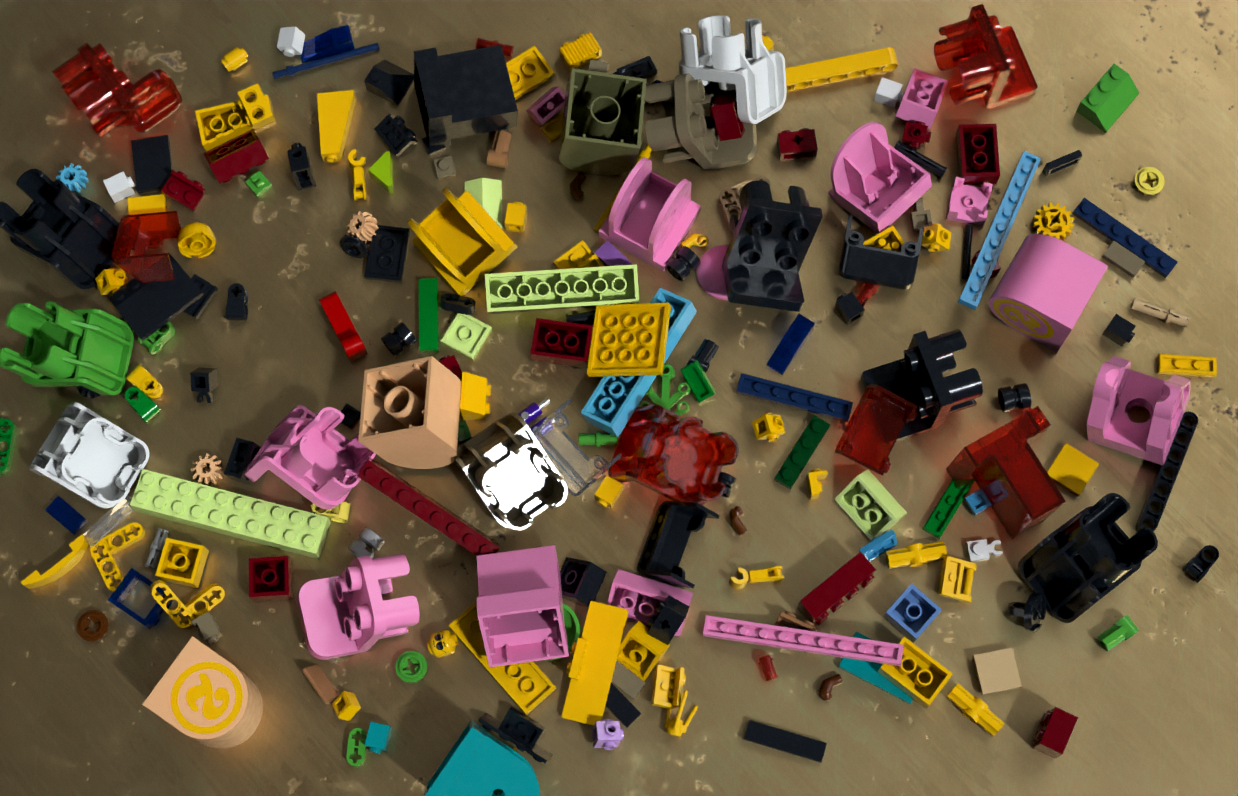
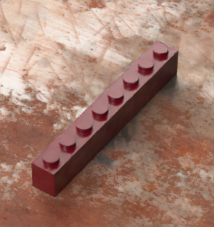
M368 457L357 474L359 478L476 556L497 553L499 550V543L372 458Z

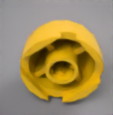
M192 222L181 228L178 234V248L182 255L188 258L198 255V258H203L215 250V235L208 225Z

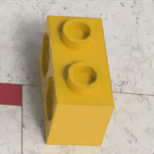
M258 83L237 92L240 97L237 101L240 108L245 109L247 112L245 118L249 126L253 125L255 130L276 121ZM255 96L253 102H247L249 97ZM257 113H263L261 118H254Z

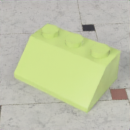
M869 470L857 475L834 499L870 540L886 533L907 514Z

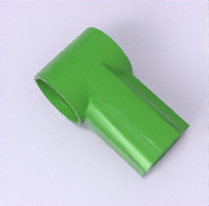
M1127 614L1114 623L1113 627L1100 634L1097 639L1101 647L1109 651L1140 630Z

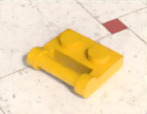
M945 556L938 595L955 599L962 603H971V587L977 564ZM965 569L966 574L964 580L963 593H960L963 571Z

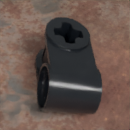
M234 283L228 288L226 319L247 321L248 293L241 284Z
M1212 545L1205 546L1190 559L1182 571L1188 572L1195 578V582L1198 583L1218 559V549ZM1204 551L1210 552L1212 555L1211 560L1204 557Z

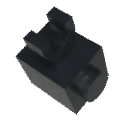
M199 367L190 373L191 391L199 392L197 403L203 401V395L207 397V403H212L213 395L211 391L218 387L217 368Z

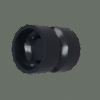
M683 246L676 253V258L672 257L665 264V267L674 278L683 282L690 275V270H695L701 261L690 248Z
M403 322L393 328V333L388 332L381 338L383 344L395 358L404 352V347L409 348L417 342L415 336Z
M1026 383L1014 385L1013 389L1010 386L998 389V400L1003 413L1014 411L1016 407L1018 409L1031 407V394Z

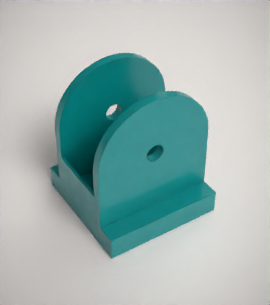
M471 720L425 786L424 796H540V788L534 769L521 754ZM496 789L503 790L501 794L493 793Z

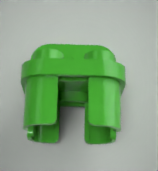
M52 301L45 303V308L51 311H44L29 303H19L10 310L6 319V326L26 336L23 354L9 348L0 349V366L19 375L24 382L35 387L83 386L100 395H117L123 390L134 343L133 331L128 323L99 309L69 310Z

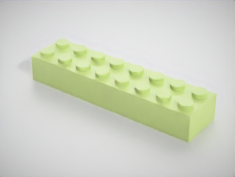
M637 264L485 274L487 312L639 303Z

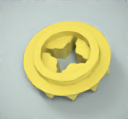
M1144 167L1134 177V185L1137 186L1138 192L1141 191L1145 195L1153 196L1158 192L1160 193L1165 184L1163 174L1154 167ZM1147 177L1150 181H1154L1151 186L1148 183H1143L1147 180Z

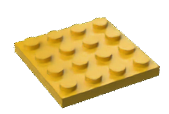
M670 303L596 305L587 375L589 377L663 375L671 311Z

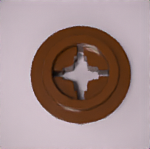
M97 610L85 612L77 622L79 636L90 642L100 640L106 635L109 628L107 617ZM90 619L95 624L99 623L96 626V632H94L92 629H89V627L91 626Z

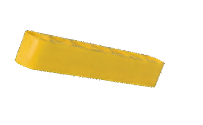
M893 47L785 68L787 92L829 84L891 71L899 65Z

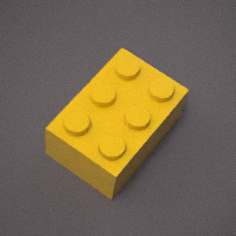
M903 637L899 643L904 645L901 666L883 664L878 672L924 708H928L953 673L906 637Z

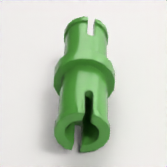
M596 432V434L579 433L580 446H617L618 437L612 434H600V432Z

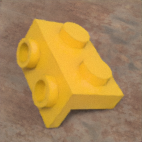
M662 665L655 666L651 705L672 710L679 707L683 696L682 687L686 680L684 667L676 669Z

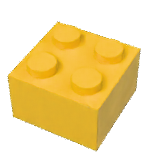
M166 538L155 576L162 581L199 588L209 550L202 545Z

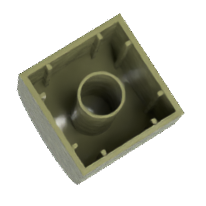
M572 68L565 93L559 152L560 162L571 170L589 175L610 176L631 170L641 149L647 79Z

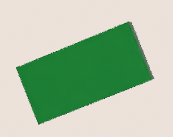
M698 360L680 369L699 403L717 393Z

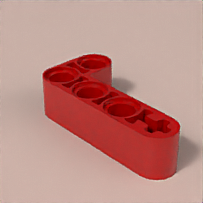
M336 291L319 299L350 362L367 355V350Z

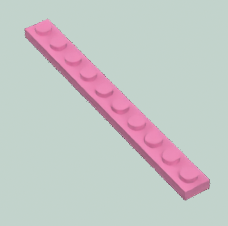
M706 615L703 629L704 637L901 666L904 645L708 615Z

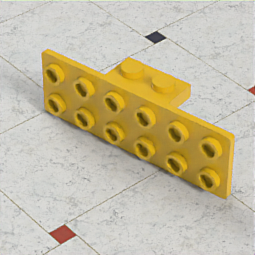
M594 601L590 602L582 636L578 638L577 642L574 641L571 652L574 654L573 660L569 661L567 666L568 677L571 680L562 718L593 726L596 721H602L629 613L627 609Z

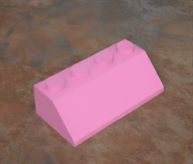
M618 569L611 586L607 605L627 609L629 611L628 621L634 623L640 621L645 626L650 627L647 623L652 614L657 615L656 609L661 600L665 602L669 595L690 606L693 593ZM685 619L675 633V636L680 637Z

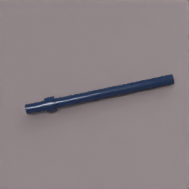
M374 43L297 66H286V69L272 73L274 79L285 76L292 77L299 72L377 51L380 48L378 43Z

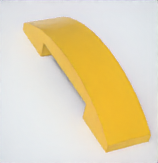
M83 533L69 544L73 550L44 574L35 570L22 580L21 584L31 589L44 586L59 579L80 561L92 539L86 533Z

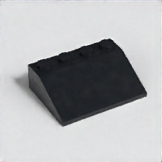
M168 252L119 290L115 291L108 299L140 339L144 341L204 294Z

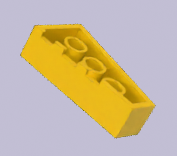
M268 94L264 95L274 116L271 100ZM255 97L247 99V102H253ZM238 101L195 111L202 146L206 151L254 129L253 125H248L245 118L247 112L245 109L240 108ZM257 113L254 118H261L263 113Z

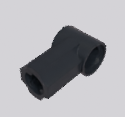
M704 339L696 354L692 355L687 365L698 360L706 374L710 366L709 363L718 351L719 346L711 340Z

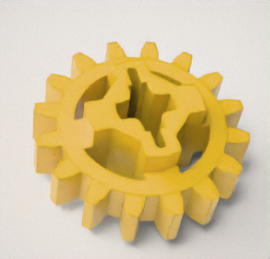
M1049 202L1048 207L1043 204L1041 209H1037L1036 215L1033 217V221H1035L1033 228H1038L1035 233H1041L1057 239L1060 238L1064 241L1066 235L1070 236L1071 230L1074 228V224H1072L1074 217H1069L1072 211L1066 212V206L1064 205L1061 208L1058 202L1056 206H1053L1052 202Z

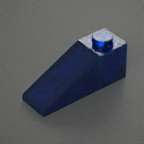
M349 25L330 29L304 42L302 55H300L302 63L355 49Z
M799 313L769 359L767 366L783 375L813 332L815 323Z

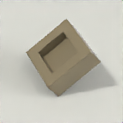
M452 156L434 159L438 179L456 175Z

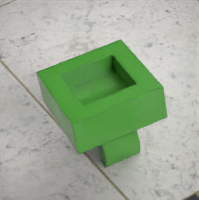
M261 171L254 173L245 181L246 185L257 197L272 187V184Z

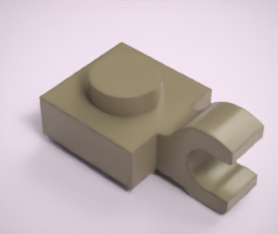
M919 198L913 204L915 212L910 214L913 232H917L920 228L931 226L932 224L930 210H924L923 198Z

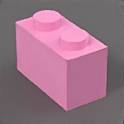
M552 87L526 111L537 125H543L564 107L565 94L559 87Z

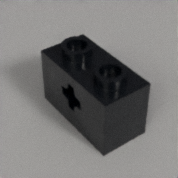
M668 595L665 602L660 601L656 609L657 615L652 614L647 625L650 628L647 634L668 645L686 618L690 606Z

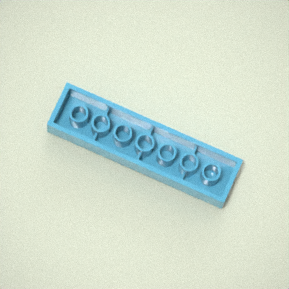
M659 288L650 303H670L671 305L664 359L665 364L697 311L690 300ZM657 375L604 376L582 409V416L587 423L619 437Z

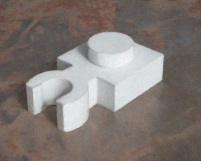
M986 539L966 542L969 562L989 560V554L993 556L1002 555L1003 551H996L994 549V546L1000 545L1001 541L995 540L987 545Z

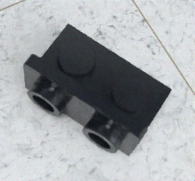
M388 114L374 129L395 156H400L411 144L416 145L418 141L415 138V133L405 126V121L401 116Z

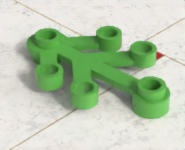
M664 364L663 371L668 368L669 372L660 375L662 377V397L660 398L653 391L652 386L649 387L650 390L645 394L661 409V418L652 410L650 403L642 402L640 404V411L648 415L655 422V431L660 436L670 435L674 429L673 423L690 410L688 403L681 401L677 405V410L669 416V410L684 395H688L691 390L687 383H681L678 386V391L670 397V380L675 377V369L670 364ZM686 386L687 390L682 392V387ZM648 405L649 409L643 411V407ZM682 405L687 406L685 410H680ZM662 424H667L665 429H661Z

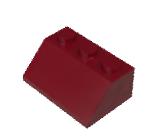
M250 130L204 153L219 183H226L237 174H245L250 168L261 166L269 159L254 130Z

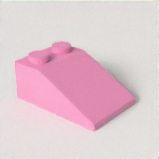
M914 68L896 117L915 123V121L924 122L930 129L938 112L948 81Z

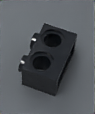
M236 438L224 475L232 480L250 484L251 480L243 474L261 447L252 441Z

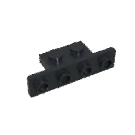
M513 707L509 708L502 722L488 713H484L478 720L485 729L493 730L499 734L501 739L515 744L517 749L529 753L540 763L546 764L553 756L537 745L545 727Z

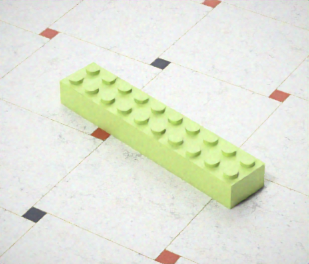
M142 469L130 506L136 512L319 560L331 525L329 518L326 516Z

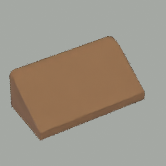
M318 665L303 669V673L325 704L328 705L338 698L339 694Z

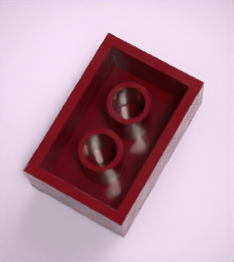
M959 124L956 132L958 173L960 178L965 179L963 184L980 185L984 182L997 184L1000 177L996 124Z
M536 318L530 353L531 360L587 368L593 326Z

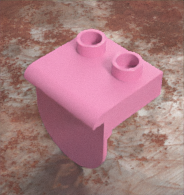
M870 122L855 130L838 150L831 167L830 176L833 188L828 194L837 204L879 234L886 230L932 187L929 172L888 144L886 129L881 124Z

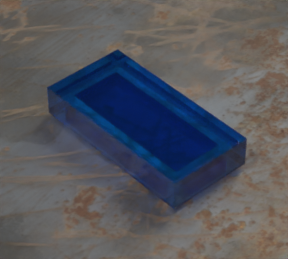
M59 496L45 510L73 535H76L88 522L87 519Z

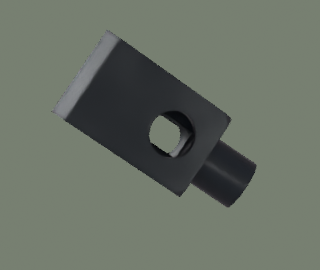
M301 143L292 144L291 149L287 153L298 191L315 187L316 182L306 147L302 146Z

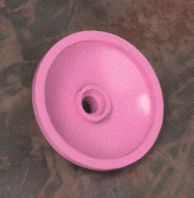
M728 245L716 246L706 251L700 258L701 263L697 267V279L701 288L708 295L717 299H728L722 269Z

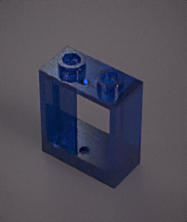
M131 568L108 601L148 629H151L152 626L155 627L161 618L160 615L164 611L158 602L145 619L122 604L139 580L148 586H151L153 583ZM156 588L157 592H159L164 598L166 594L163 592L162 588ZM172 600L168 601L166 604V607L168 609L173 602Z

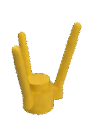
M684 690L676 718H672L670 721L671 709H667L664 725L667 728L665 733L681 737L682 733H686V729L698 709V706L695 705L683 724L680 718L688 694L687 690Z

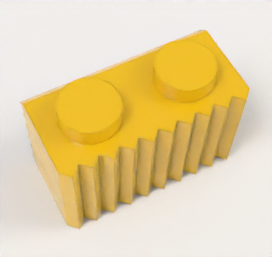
M589 32L588 34L579 35L573 42L564 43L559 48V54L571 73L572 68L578 69L590 63V60L601 57L602 49L592 33Z

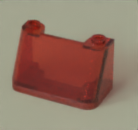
M869 384L837 444L835 453L883 476L891 466L888 456L904 424L915 419L918 406L879 385Z

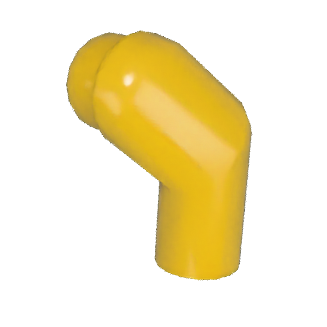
M693 233L681 242L680 246L688 248L692 245L704 247L708 244L709 240L705 235Z

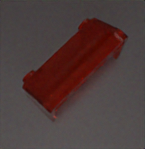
M178 212L146 213L123 217L119 223L112 251L114 264L140 282L150 283L154 281L175 280L169 254L147 255V250L160 248L164 243V239L178 238L181 230Z

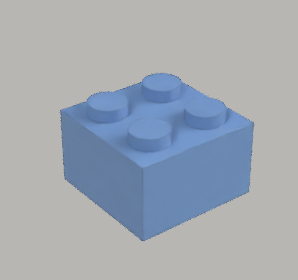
M911 583L883 617L914 643L942 609Z

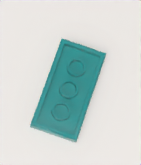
M855 632L853 636L855 638L872 640L858 632ZM842 658L838 668L911 704L913 699L878 672L883 664Z

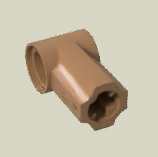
M504 130L496 131L492 149H489L487 165L506 168L512 134Z

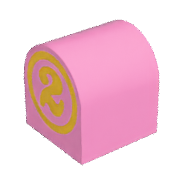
M1030 234L1024 239L989 299V307L996 317L1007 326L1057 353L1076 324L1108 265L1057 238L1044 234Z

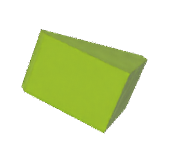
M386 151L368 171L372 179L389 193H393L392 157L390 151Z

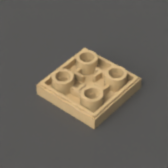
M1013 648L973 655L982 695L1022 687Z

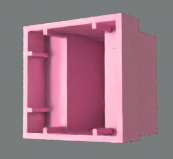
M555 545L478 555L479 597H476L477 616L489 667L569 657L561 577Z

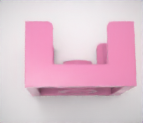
M955 177L946 219L983 226L987 219L988 200L993 184L984 182L982 187L979 188L964 185V178Z

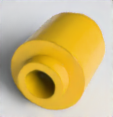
M237 46L225 54L221 62L228 72L235 71L248 62L246 58L249 56L243 47L239 49Z

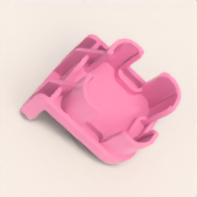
M297 405L273 429L243 475L255 482L267 470H270L316 506L322 509H334L346 499L351 489L359 483L361 478L357 474L368 457L374 459L376 454L358 442L359 433L349 441L334 429L344 419V414L339 410L326 407L315 415L305 406Z
M404 554L371 559L370 556L356 557L341 575L311 580L301 587L297 593L296 603L306 647L312 656L326 660L368 651L379 639L407 634L409 632L407 627L414 626L419 622V605L415 596L385 601L382 599V595L390 594L393 590L391 578L406 576L410 572L409 564Z

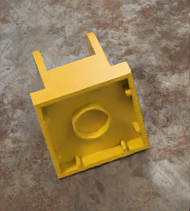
M445 187L442 190V193L447 198L419 224L412 218L407 223L417 235L411 241L460 296H464L485 277V274H489L518 246L467 190L457 198Z

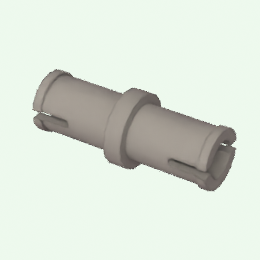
M157 528L153 544L149 546L150 552L145 563L146 567L150 568L151 566L152 569H157L165 540L170 533L169 531L164 530L163 532L161 528Z

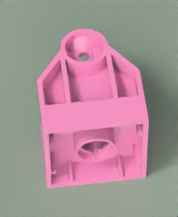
M1113 356L1101 366L1094 385L1086 424L1088 441L1164 465L1190 399L1191 380L1177 375H1173L1168 381L1133 371L1131 370V361ZM1142 405L1148 409L1150 413L1149 420L1143 423L1130 421L1127 411L1132 407Z

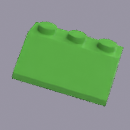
M1113 64L1080 102L1076 112L1106 133L1139 95V91L1130 75L1116 64Z

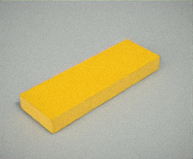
M1158 354L1157 374L1216 377L1217 357Z

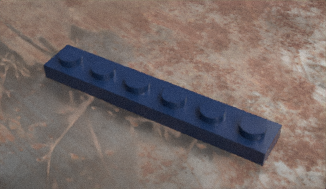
M1086 198L1082 199L1072 213L1112 242H1117L1144 260L1145 265L1164 278L1169 275L1178 263Z
M741 373L736 392L845 422L849 421L853 402L743 373Z

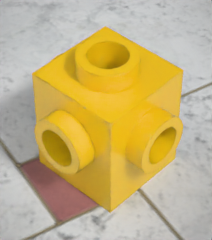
M931 224V226L923 227L921 245L927 248L928 251L935 253L950 249V231L943 228L940 224Z
M104 269L95 278L101 295H112L128 283L124 269Z
M765 413L760 418L752 421L757 440L773 442L778 440L780 435L786 433L780 415Z

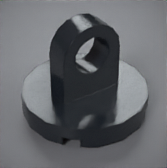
M1033 592L1026 603H1009L1008 613L1024 617L1025 629L1030 632H1037L1042 624H1039L1040 620H1044L1046 615L1045 597H1043L1042 593Z

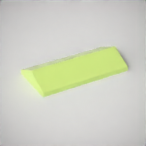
M489 178L466 181L465 191L467 190L503 229L502 181Z

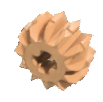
M361 211L358 214H353V219L349 220L350 224L346 226L349 236L353 234L355 237H359L360 240H364L365 244L367 240L372 241V236L376 235L375 231L379 229L376 225L378 223L376 218L370 213Z
M206 453L205 459L202 456H198L200 461H193V465L196 467L191 468V472L194 473L192 478L198 480L197 483L199 484L205 483V485L210 486L212 482L214 485H217L216 479L223 478L219 473L225 471L221 467L223 462L218 460L216 455L210 457ZM209 467H210L211 471H210V472H207V471H206V473H205L204 470H205L206 468L209 469Z

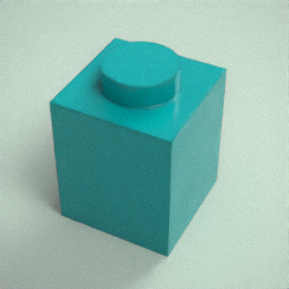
M370 722L365 746L369 748V752L381 754V751L387 752L392 732L391 726Z

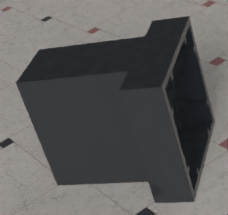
M502 45L438 56L436 48L414 51V88L429 149L446 146V148L451 147V139L516 127L518 109Z

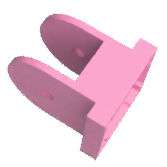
M646 157L642 158L623 183L609 216L599 230V237L664 272L666 269L665 264L674 256L680 243L701 212V205L691 201V182L683 179L677 185L652 172V161Z

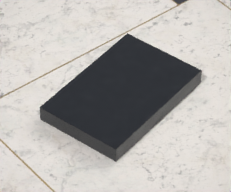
M164 135L132 140L138 194L162 190L173 170L169 136Z
M377 225L379 229L375 231L376 235L372 236V241H370L364 278L402 283L410 228Z

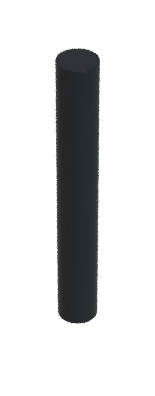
M971 224L965 225L962 279H968L970 274L973 225Z

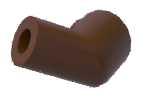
M581 172L570 183V193L577 200L584 196V192L581 191V184L587 178Z
M736 506L734 509L732 508L729 512L731 523L740 536L748 531L739 516L743 515V511L739 506Z
M840 674L822 681L819 689V695L822 700H830L833 687L843 683Z

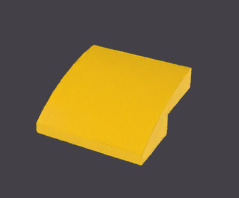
M583 240L553 262L557 269L604 266Z

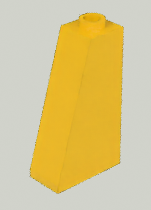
M354 90L317 93L320 148L324 162L334 163L343 158L356 104Z

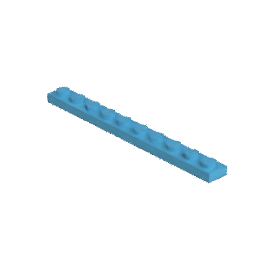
M1026 151L1022 153L958 303L976 310L1041 160L1040 157Z

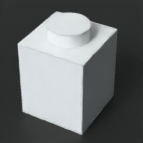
M296 26L280 28L277 48L288 57L302 55L305 34Z
M882 77L874 101L895 108L896 103L901 102L904 92L901 91L903 84Z
M124 171L103 181L115 203L135 194L132 188L135 184L131 176L127 177Z

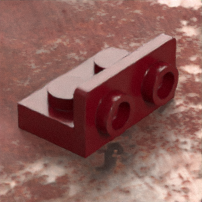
M172 170L171 176L161 190V193L194 212L205 195V189L200 182L195 180L192 182L187 179V175L183 172Z

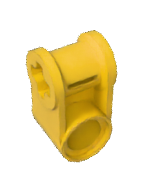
M139 364L126 377L131 384L152 399H157L163 394L162 385Z

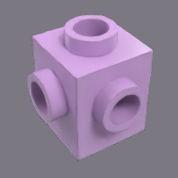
M612 719L596 721L592 728L593 747L604 748L605 750L617 748L624 738L623 728H620V721H613Z

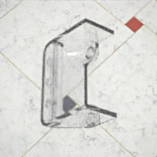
M568 399L533 434L566 483L568 492L573 496H579L619 460L622 455L619 453L612 461L608 462L600 455H595L589 459L564 432L569 426V420L562 411L572 402L571 399Z

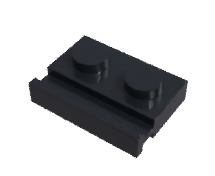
M194 274L191 279L204 295L184 309L183 312L198 320L218 291V288Z

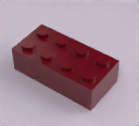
M861 552L858 553L799 602L797 609L806 620L814 625L816 623L818 625L822 624L829 616V612L835 613L843 606L842 604L845 599L850 601L858 594L857 592L861 586L866 588L872 583V580L875 578L873 575L876 569Z

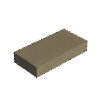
M1115 241L1111 243L1102 256L1133 278L1145 263L1144 260Z
M616 662L612 682L635 699L646 683L620 662Z

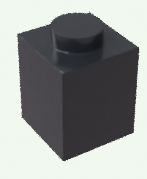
M853 292L849 294L844 293L837 298L835 308L847 325L863 316L865 309Z
M1116 314L1102 335L1122 347L1125 342L1130 343L1135 335L1132 331L1136 326Z

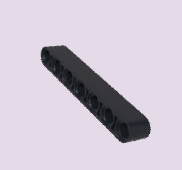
M1188 411L1183 414L1164 465L1159 464L1135 528L1137 532L1144 527L1143 522L1149 523L1152 531H1155L1159 524L1198 424V417L1193 412ZM1183 419L1189 420L1191 426L1186 425ZM1177 436H1181L1184 439V443L1179 442ZM1170 453L1176 454L1178 459H1172ZM1163 470L1169 471L1171 477H1166ZM1156 487L1162 488L1164 490V494H1159L1156 490ZM1150 504L1157 507V512H1153L1150 509Z

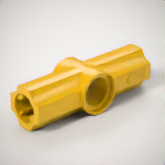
M944 541L925 545L922 543L912 544L903 549L886 551V563L888 569L908 565L910 567L921 566L927 562L943 560L947 556V550Z
M959 683L946 696L962 710L966 718L980 725L992 737L1005 724L989 710L984 701L971 695Z

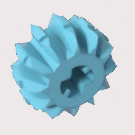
M72 163L69 167L63 165L64 170H58L59 176H56V179L62 181L72 192L75 193L77 191L81 194L80 189H86L84 183L89 182V179L86 177L87 172L80 165L75 166Z

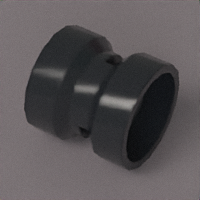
M719 472L717 482L711 490L717 495L729 498L731 486H734L737 479L728 473Z

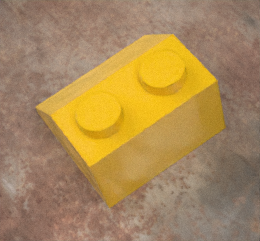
M462 372L460 411L463 420H486L487 414H490V403H487V398L491 396V385L488 384L487 378Z
M638 621L621 643L617 661L645 682L671 644L667 645L648 635L649 628Z

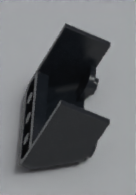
M849 214L838 269L839 275L845 279L902 290L911 288L921 251L924 228H920L916 242L904 243L901 252L863 245V235L857 231L850 230L853 215Z
M664 501L657 510L637 565V571L644 576L672 586L694 588L695 585L685 580V570L679 567L690 533L701 530L705 525L706 518L719 519L720 515L696 502Z

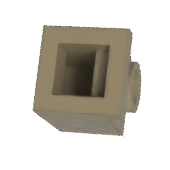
M210 612L191 621L198 628L196 631L201 640L205 639L208 645L218 642L219 638L223 636L214 616Z

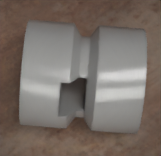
M365 527L359 534L360 539L354 540L348 549L357 557L370 556L372 559L375 556L374 551H379L385 544V541L372 530Z

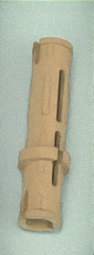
M1134 298L1131 310L1165 320V323L1168 324L1171 322L1186 328L1190 320V316L1174 312V309L1170 308L1168 310Z

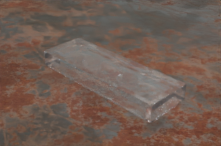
M128 495L83 533L86 542L91 547L134 510L130 506L132 499Z

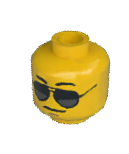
M448 629L432 633L430 639L427 640L429 652L437 658L453 654L458 645L456 634H452Z

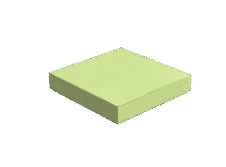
M457 313L440 343L474 360L490 334L492 327L470 315Z

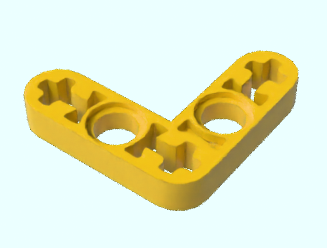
M137 522L130 523L95 541L90 547V553L107 588L113 593H121L126 588V581L113 554L140 541L144 537L145 529ZM133 528H136L138 530L137 536L131 534L133 533ZM124 532H126V534L129 535V536H127V537H128L130 540L127 541L126 536L123 534ZM116 536H121L123 539L119 546L113 545V539ZM98 546L104 548L102 553L106 558L102 559L99 553H95L98 551ZM106 562L113 563V568L110 572H104L103 570ZM114 575L117 581H121L118 584V588L112 586L114 581L110 576Z
M157 580L150 586V593L180 628L191 626L192 620L207 613L221 602L225 596L222 586L212 583L184 605L164 581ZM157 587L162 588L163 592L166 594L164 598L159 592H157ZM214 589L218 591V596L212 594ZM204 596H207L211 602L208 603ZM170 600L177 601V605L173 609L166 607L167 602ZM198 601L205 603L204 608L201 610L194 609V605ZM179 610L184 616H186L187 621L184 622L183 620H181L180 616L177 614Z

